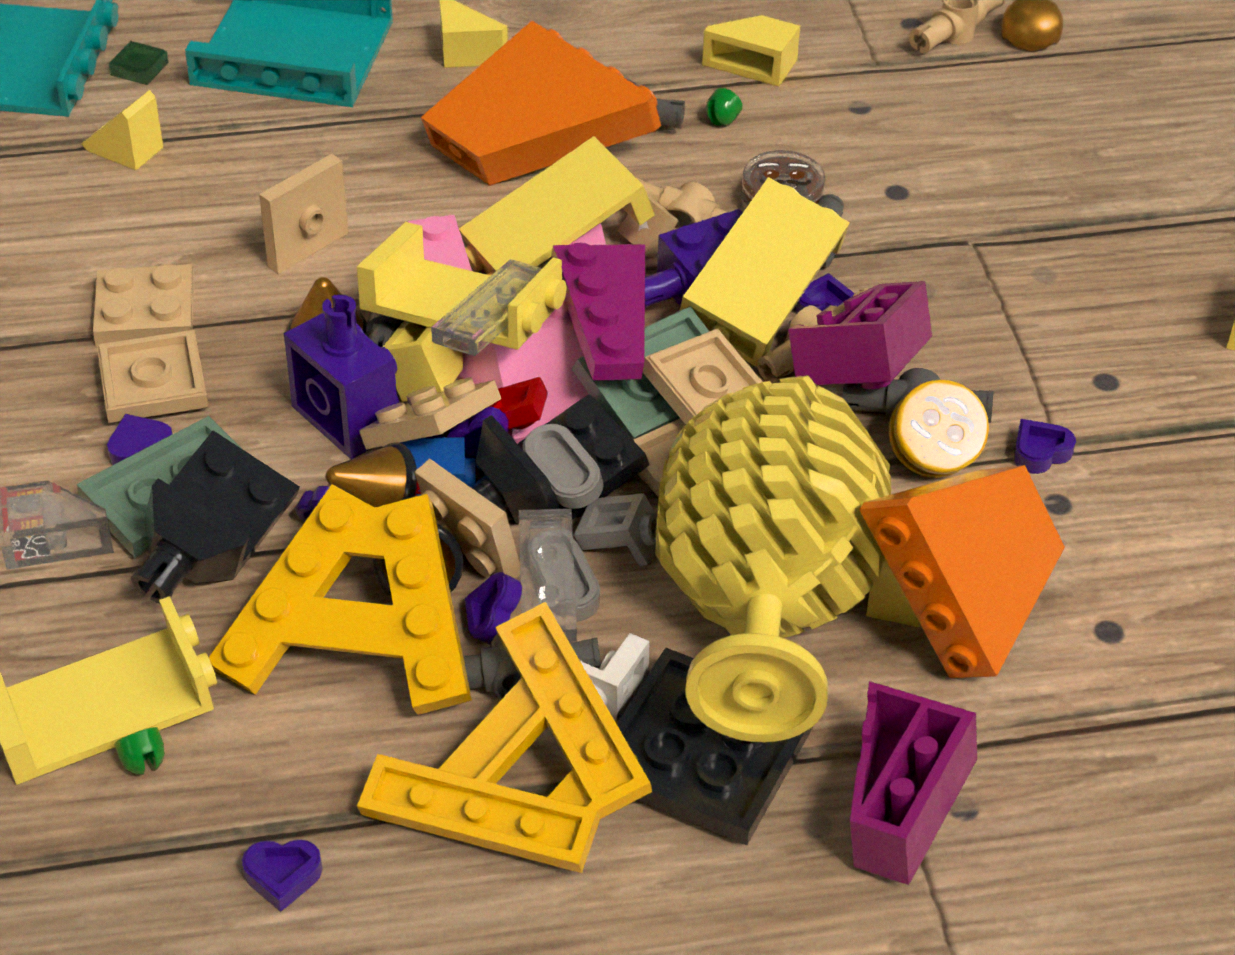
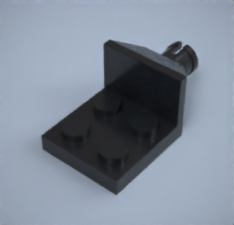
M590 394L546 423L566 427L597 463L603 479V490L598 498L606 497L650 465L646 453ZM490 415L482 423L475 461L482 477L471 488L504 512L506 511L519 524L559 530L582 514L587 506L567 508L557 502L547 477L523 451L525 439L517 444L497 420Z
M213 430L170 484L159 478L153 483L145 517L146 535L151 555L142 567L137 569L131 576L133 585L144 596L152 586L155 587L156 591L150 600L160 604L159 600L173 596L174 590L184 578H188L194 583L233 580L296 498L300 486Z

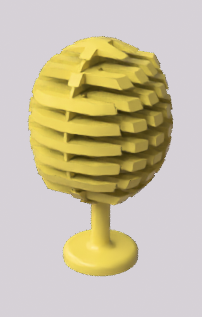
M809 375L779 379L781 383L772 384L771 381L743 387L742 390L728 393L705 406L678 433L677 439L669 450L668 460H665L663 477L660 480L655 554L663 568L702 616L725 627L731 634V636L714 641L696 655L687 673L686 698L691 710L705 725L723 735L743 741L775 742L786 740L806 732L820 720L825 712L828 699L826 674L820 663L810 652L785 638L805 632L803 629L810 626L811 629L820 627L837 619V615L851 610L870 591L873 585L871 579L876 574L878 577L880 576L884 562V555L859 509L863 502L891 495L890 464L845 399L818 385L816 387Z

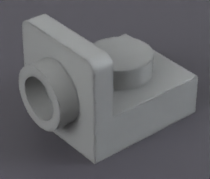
M644 493L597 498V500L586 507L574 537L582 550L628 546L638 565L647 566L651 564L655 555L657 514H655Z

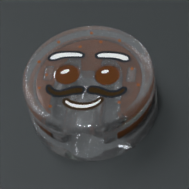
M789 150L767 151L753 157L743 169L741 190L743 210L747 208L768 177L782 185L794 188L801 196L818 204L823 196L825 188L824 170L818 162L805 154Z

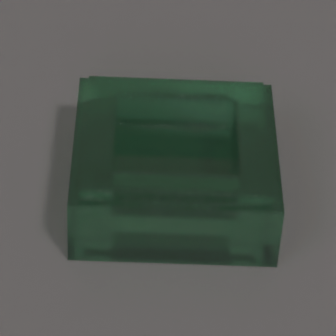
M130 41L109 62L110 74L148 85L169 63L167 50Z

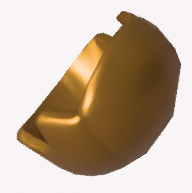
M1015 0L1006 8L1001 21L1002 38L1007 39L1015 47L1030 52L1046 49L1053 43H1059L1064 23L1062 13L1052 0Z

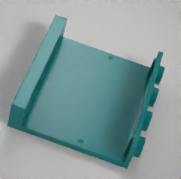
M96 0L91 11L0 3V111L69 117L76 101L81 100L83 97L84 85L88 76L93 75L95 72L96 60L100 51H105L107 47L108 35L112 27H116L118 24V4L112 0Z
M233 0L209 43L190 41L187 45L185 55L189 83L191 86L353 108L392 26V0Z

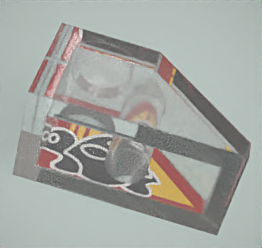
M49 480L0 487V545L7 570L114 553L105 508Z

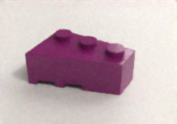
M925 281L878 284L845 300V311L832 316V311L825 310L816 315L817 325L804 326L797 324L788 329L795 377L809 375L815 385L861 383V387L864 389L882 388L892 382L932 337Z

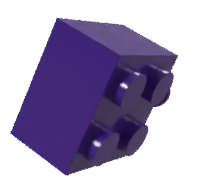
M740 208L658 235L657 273L645 277V308L670 298H674L681 307L684 294L743 212Z
M347 295L331 296L333 308L331 301L326 299L322 304L323 313L284 333L292 407L346 456L354 459L369 450L365 448L359 430L377 421L375 415L377 411L399 403L395 379L397 364L390 351L374 343L356 323V302L354 299Z

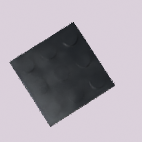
M665 647L617 722L618 728L651 784L652 792L638 800L748 845L813 727L793 738L775 742L738 740L711 729L694 714L686 698L687 673L694 658Z

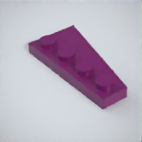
M574 243L572 245H553L551 259L557 258L562 260V280L566 282L567 287L564 301L592 380L641 379L645 357V244L589 245L586 243Z

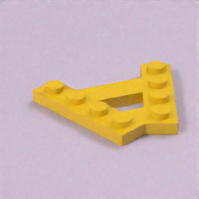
M332 484L209 656L213 670L256 695L289 646L393 657L404 660L412 708L417 715L472 701L433 504L428 494L374 508ZM352 556L385 559L393 605L324 598V596Z
M544 602L495 627L500 641L521 676V679L439 769L377 754L357 804L361 815L582 873L600 819L652 792L649 779L547 603ZM549 727L572 768L551 794L545 797L496 784L541 733Z

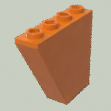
M534 21L529 22L421 116L431 145L489 186L551 166L593 136L606 148L654 132L661 126L656 107L658 105L657 99L647 87L635 85L624 78L615 67H606L595 60L586 49L574 47L566 42L554 29L547 30Z
M1026 466L976 470L863 502L859 510L948 677H997L1065 548Z

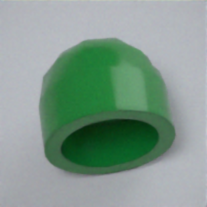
M717 88L707 100L705 113L707 119L713 125H729L741 113L743 104L738 95L726 88Z
M158 727L132 733L114 743L119 760L125 769L136 775L144 774L145 760L152 771L157 770L163 763L165 756L164 742Z

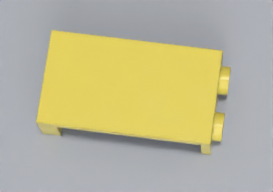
M593 136L460 227L459 231L467 245L465 250L470 266L475 272L483 269L487 275L516 282L549 259L552 254L553 245L571 244L621 208L639 225L651 219L655 214L644 185Z
M768 177L684 294L680 311L691 306L709 332L718 328L740 356L758 368V365H760L758 359L769 353L775 334L831 252L837 255L841 249L850 222L841 218L835 211L821 207L801 196L794 188L782 185Z
M409 222L403 223L357 266L360 309L516 350L533 333H537L540 330L542 323L555 309H559L562 306L567 290L566 282L562 280V260L552 258L527 285L425 260L423 226Z
M170 596L159 600L167 626L164 630L7 688L0 672V743L16 785L115 748L114 743L132 733L153 727H158L159 730L214 710L208 688L217 684L213 667L206 652L196 656L193 647L200 645L193 622L189 614L178 616Z

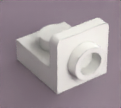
M629 633L617 651L611 650L605 656L600 669L581 662L615 722L619 721L649 674V641Z

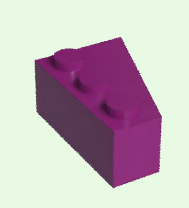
M869 681L866 718L863 721L862 748L860 762L857 764L850 815L853 862L856 868L909 885L977 761L976 713Z

